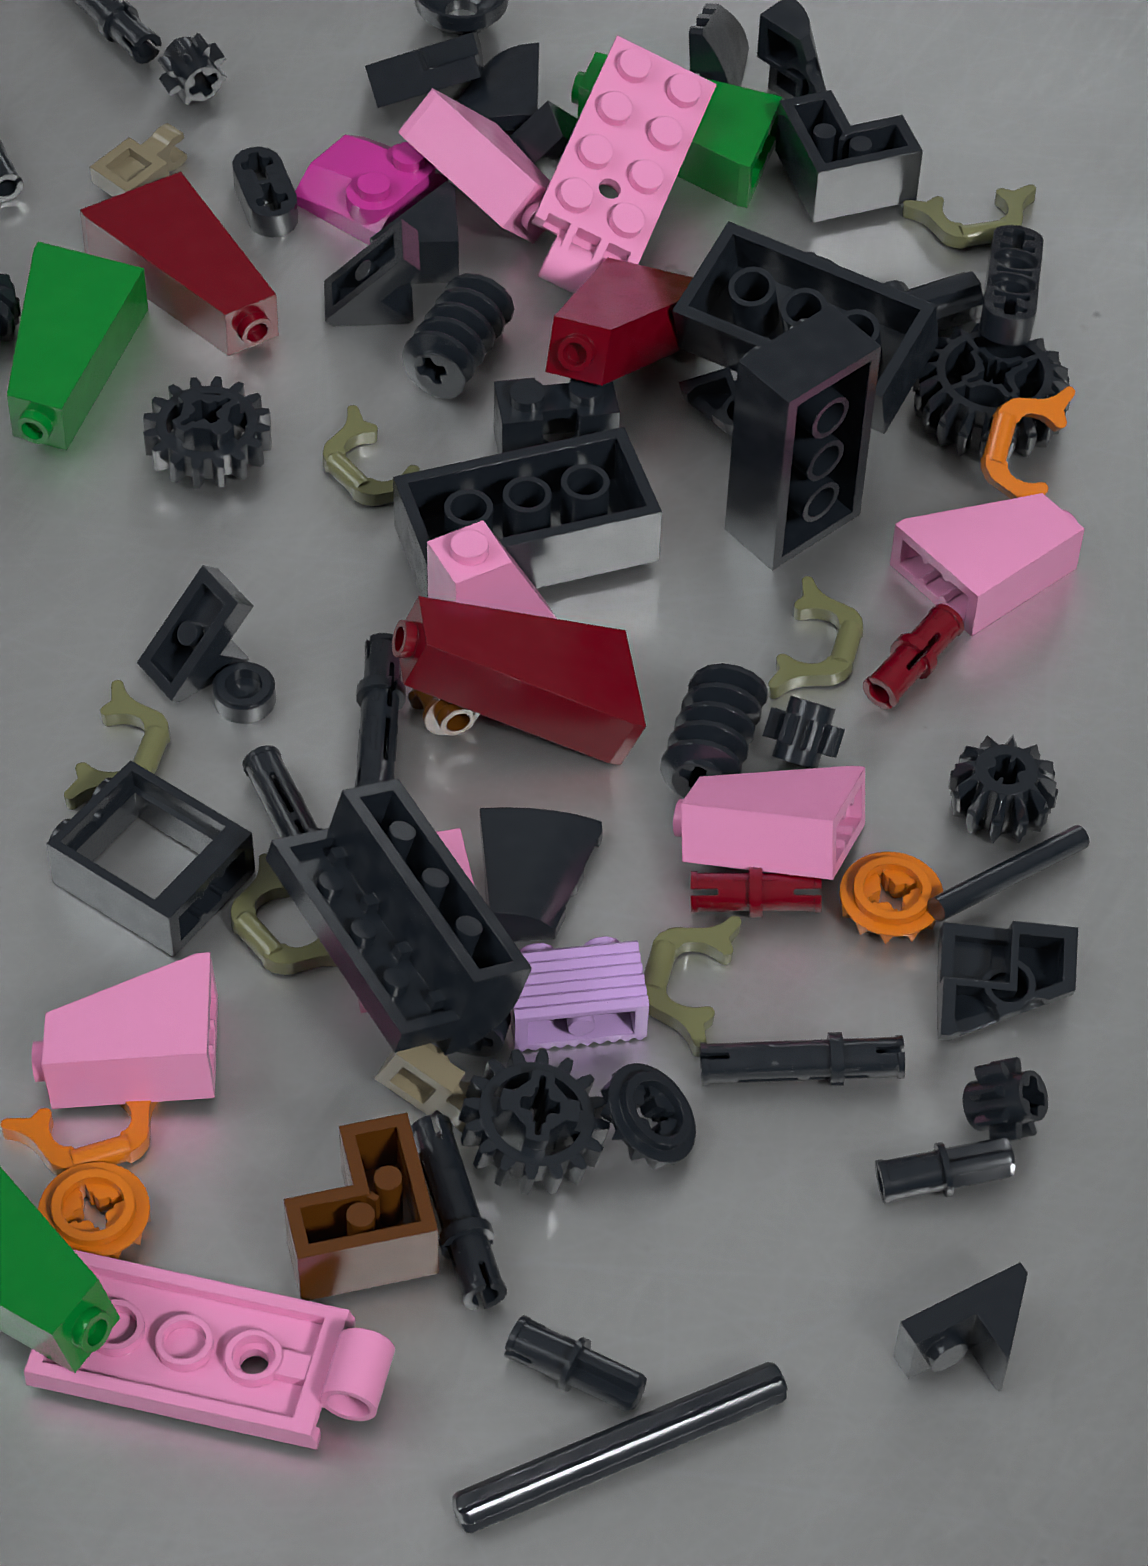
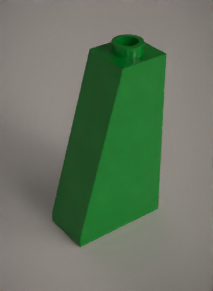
M595 52L586 72L579 71L575 77L571 92V102L578 104L577 119L581 115L607 54ZM707 79L717 85L677 177L736 206L747 208L776 146L779 100H782V97Z
M37 242L33 249L7 390L8 408L14 437L63 450L69 448L148 311L144 268Z
M0 1167V1331L76 1373L91 1353L104 1345L112 1328L120 1320V1316L99 1279Z

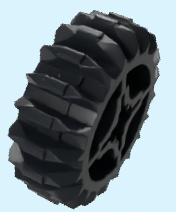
M976 323L971 333L955 327L949 338L938 337L939 343L912 389L915 392L914 407L916 409V416L922 418L924 432L937 433L939 446L955 444L959 457L968 451L979 453L981 458L992 425V415L998 407L1014 398H1050L1070 386L1068 368L1061 365L1059 352L1046 351L1043 338L1034 339L1018 346L1001 345L983 337L979 331V323ZM1069 402V404L1066 406V408L1064 409L1065 416H1066V411L1069 410L1070 402ZM1022 417L1016 424L1006 461H1008L1014 451L1024 457H1029L1035 446L1047 448L1049 440L1054 434H1059V431H1052L1045 423L1036 418Z

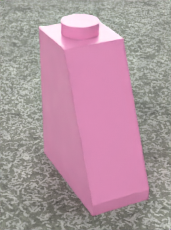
M432 88L398 131L399 134L502 228L534 244L540 235L546 231L531 222L550 180L498 124Z
M1043 493L905 518L895 524L890 565L935 605L941 603L953 608L961 616L964 622V630L970 636H973L1077 569L1085 528L1077 522L1071 513L1058 507Z
M484 520L427 541L428 598L557 619L539 591Z
M840 766L699 777L684 799L680 798L677 801L674 810L673 832L676 837H682V862L749 870V867L763 868V872L833 880L865 826V767Z
M211 953L193 954L46 1012L43 1041H34L32 1044V1070L35 1082H46L51 1108L126 1104L125 1101L151 1100V1102L215 1098L218 993Z

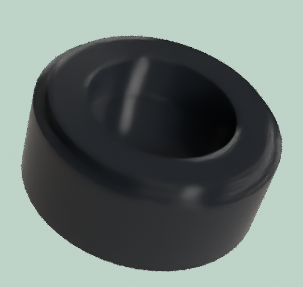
M238 662L228 665L214 678V706L223 718L234 723L248 724L262 720L271 713L276 703L274 677L268 669L256 663Z

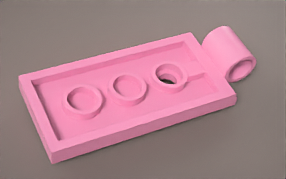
M617 35L531 222L557 235L543 262L538 277L574 294L607 257L639 264L717 84ZM607 185L617 192L618 197L614 199L604 197L599 191V186Z
M74 1250L99 1279L119 1314L120 1320L112 1328L104 1345L97 1351L92 1352L76 1373L33 1349L24 1369L26 1385L317 1450L321 1439V1431L316 1425L322 1408L336 1416L353 1421H367L376 1416L395 1353V1346L387 1337L378 1332L364 1328H355V1317L348 1309ZM251 1356L262 1357L268 1362L267 1368L258 1374L244 1372L241 1365L245 1359Z

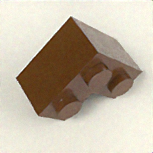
M408 1113L339 1126L341 1172L345 1186L283 1199L287 1245L300 1299L310 1301L439 1274L438 1227Z

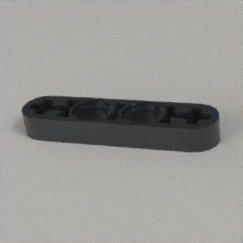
M1002 225L994 231L988 258L979 326L980 334L994 343L1018 346L1028 343L1031 339L1037 311L1044 243L1042 235L1035 230L1018 225Z

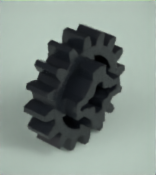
M218 376L214 377L210 386H202L197 377L190 378V389L184 391L174 384L168 386L169 400L154 397L151 400L153 413H145L143 416L146 455L153 456L154 469L162 471L170 468L171 481L174 483L179 482L185 476H190L193 479L194 488H200L205 478H213L219 488L225 487L226 475L233 474L241 480L248 478L247 464L261 467L264 464L263 451H268L272 448L269 408H262L261 395L254 393L245 396L244 383L242 382L235 383L229 389L224 388L222 378Z
M515 1049L510 1054L506 1068L502 1063L492 1058L487 1062L482 1077L473 1075L465 1095L467 1098H464L458 1116L459 1121L466 1123L460 1141L462 1146H479L473 1162L476 1169L486 1167L491 1163L498 1168L494 1181L498 1186L503 1185L512 1176L519 1179L521 1194L528 1195L534 1181H542L550 1195L556 1194L563 1176L574 1185H577L581 1182L587 1166H596L604 1148L601 1144H604L610 1130V1122L601 1119L602 1117L600 1116L607 1103L603 1097H589V1092L595 1080L591 1074L582 1076L577 1080L570 1075L574 1060L567 1057L558 1067L549 1065L547 1050L540 1049L534 1062H526L520 1050ZM531 1108H533L534 1110L533 1121L532 1112L530 1111ZM535 1122H536V1129H537L538 1135H536L535 1132H534V1131H535Z

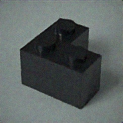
M832 90L779 100L775 151L813 223L903 204L905 200H917L923 150L903 115L850 125Z

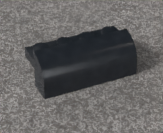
M399 779L342 790L329 828L271 841L266 861L394 1053L434 1042L437 1043L445 1056L455 1053L482 1039L495 1029L512 1011L522 993L532 967Z

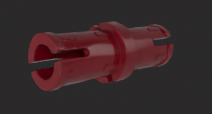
M940 603L929 610L928 615L911 633L901 634L891 645V655L870 677L868 676L864 680L863 690L868 699L882 709L894 708L899 699L918 678L926 679L937 668V657L964 631V622L961 616L950 606Z
M749 867V873H698L697 871H691V889L718 890L717 895H691V914H698V912L750 911V918H763V911L822 913V895L794 894L795 889H822L821 878L763 873V868Z

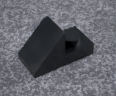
M399 220L324 280L325 321L332 326L411 323L414 320L410 281L420 271L418 230L404 220Z
M202 565L137 661V664L171 701H183L213 684L216 675L226 666L249 661L248 656L233 642L232 637L254 605L218 568Z
M1021 1262L900 1322L893 1357L908 1379L930 1368L935 1372L945 1370L957 1363L969 1349L998 1391L1002 1390L1028 1272Z

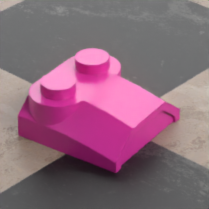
M345 134L309 164L295 193L297 196V206L369 245L372 236L444 182L448 181V178L408 142H402L391 147L363 136Z

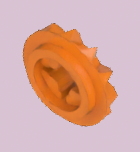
M899 852L869 854L854 862L843 875L839 890L843 918H851L856 923L860 935L869 931L879 934L885 944L892 937L904 936L913 942L921 930H933L936 920L929 912L928 900L943 892V887L936 873L927 864L913 856ZM881 885L884 891H888L893 898L902 897L900 911L897 908L893 909L889 902L879 903Z
M105 1162L79 1164L60 1173L45 1188L38 1205L40 1213L73 1250L119 1259L122 1251L131 1244L140 1245L142 1233L147 1223L151 1222L150 1201L143 1183L129 1170ZM87 1197L90 1204L95 1205L100 1212H106V1229L100 1230L99 1227H94L90 1220H84L83 1209L85 1206L83 1198Z

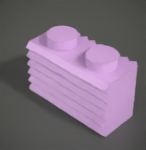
M604 936L591 939L584 946L554 949L548 944L534 943L520 949L532 969L516 1005L510 1012L514 1049H519L522 1053L526 1049L536 1051L540 1047L548 1050L553 1046L563 1048L567 1044L575 1047L580 1043L588 1046L593 1042L602 1044L607 1040L612 1043L619 1039L627 1042L632 1038L642 1040L647 1036L649 999L637 940L620 942L616 938Z

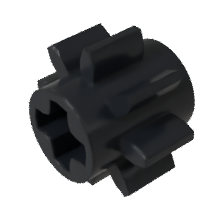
M196 33L193 38L181 37L173 40L166 48L164 55L158 58V62L165 70V73L160 76L159 80L170 96L178 93L186 105H189L192 100L205 101L212 98L219 91L222 82L227 80V76L219 67L227 59L216 43L208 45L200 33Z
M791 695L786 711L771 707L762 736L777 740L772 756L808 768H818L822 755L836 758L845 729L831 725L836 709Z
M1019 1057L975 1066L974 1072L977 1080L970 1081L965 1086L962 1099L964 1113L969 1124L977 1131L989 1130L990 1139L1004 1137L1009 1142L1021 1140L1023 1137L1035 1136L1037 1131L1034 1122L1042 1120L1048 1110L1047 1089L1040 1075L1032 1070L1021 1072Z

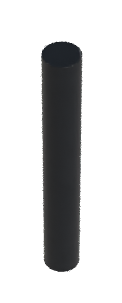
M1074 825L931 897L928 900L929 912L935 920L942 922L1086 849L1090 843L1089 836L1082 826Z

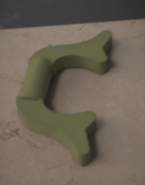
M1029 184L1014 191L1005 188L997 189L995 205L1006 216L996 221L965 225L950 221L943 212L944 199L940 196H935L927 202L905 200L903 202L902 216L925 225L943 244L953 248L965 249L969 246L991 244L997 227L1002 225L1022 226L1023 211L1035 201L1036 186Z
M350 405L347 408V421L345 425L324 445V470L330 473L352 495L353 500L360 504L379 506L394 502L393 479L377 481L373 478H367L346 457V453L354 447L377 442L378 436L377 425L364 421L359 408L356 405ZM410 465L401 475L420 471V468L417 465Z
M810 576L802 578V597L794 603V618L798 621L819 619L834 624L838 629L831 655L820 663H804L791 658L787 654H779L776 657L777 673L768 682V696L771 699H777L784 693L800 687L837 685L846 680L852 673L853 663L861 638L863 637L862 617L854 608L822 593L816 586L814 579Z
M115 680L111 684V701L100 709L102 723L105 726L127 724L144 730V736L133 762L155 774L166 746L170 743L168 722L159 711L131 698L125 690L123 682ZM85 762L78 763L75 767L78 779L64 792L66 807L69 810H74L91 800L97 786L108 777L113 778L119 771L105 772L97 770Z
M267 853L261 854L259 856V870L256 878L232 904L231 927L233 933L238 934L262 961L263 967L273 973L291 975L318 967H337L319 939L303 947H291L285 943L281 944L257 917L256 911L265 903L275 899L290 897L266 861Z
M731 916L723 923L707 928H669L659 933L652 943L644 970L649 999V1015L679 1032L688 1043L691 1053L695 1057H700V1042H706L705 1031L712 1026L715 1011L710 1006H684L669 998L666 988L675 959L684 952L703 953L722 965H728L733 955L731 943L740 932L742 921L738 916Z

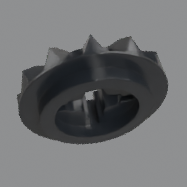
M628 1064L614 1072L611 1080L600 1090L603 1099L607 1103L600 1116L613 1124L615 1133L612 1140H622L628 1146L631 1161L645 1158L647 1164L653 1170L667 1164L675 1165L691 1152L695 1143L696 1124L690 1104L681 1089L666 1074L646 1064ZM640 1108L644 1117L652 1119V1122H657L658 1124L651 1128L649 1121L640 1117L637 1109Z

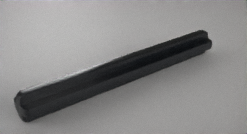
M765 1362L457 1491L452 1496L455 1516L466 1533L477 1532L784 1402L787 1398L788 1388L784 1376L775 1363Z

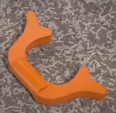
M1068 386L1055 396L1045 399H1011L998 407L992 415V425L983 456L980 459L981 471L990 485L1010 499L1041 493L1045 495L1049 489L1048 485L1044 482H1023L1010 473L1006 459L1016 424L1022 417H1032L1045 423L1052 431L1057 432L1067 425L1064 409L1075 395L1073 387Z
M151 1100L125 1101L126 1104H119L131 1117V1122L127 1129L123 1130L120 1136L79 1148L59 1145L51 1135L53 1118L49 1108L39 1109L30 1118L3 1119L1 1121V1129L5 1139L17 1141L30 1147L37 1153L48 1169L58 1176L65 1170L79 1164L105 1162L118 1165L125 1162L133 1163L140 1159L150 1145L151 1116L158 1102H151Z

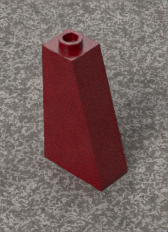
M181 171L80 209L86 254L144 268L147 299L227 356L279 336L276 293Z
M607 257L554 315L545 372L602 386L681 351L682 349L678 345L672 310L693 277Z
M418 596L406 619L400 620L395 627L392 638L393 655L400 660L403 685L609 764L621 765L646 728L626 630Z

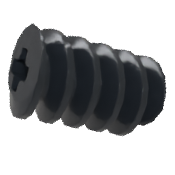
M472 273L455 276L446 285L444 292L436 299L434 306L425 315L424 321L417 326L414 335L404 345L402 353L406 372L421 390L441 399L455 398L464 390L465 383L473 377L475 369L482 364L485 354L493 348L495 339L503 333L505 325L512 320L515 309L512 297L506 289L491 278Z
M725 663L707 665L697 670L688 684V693L682 700L681 711L676 717L674 730L669 736L667 750L661 758V774L664 781L675 793L685 798L701 776L742 774V764L748 757L749 744L755 737V726L760 722L762 707L768 699V688L759 676L741 666Z

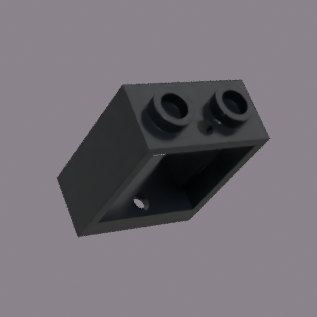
M131 760L113 778L108 777L104 779L95 789L91 800L71 819H65L60 822L46 843L53 883L173 957L255 873L252 832ZM137 817L199 854L156 899L151 898L93 862Z

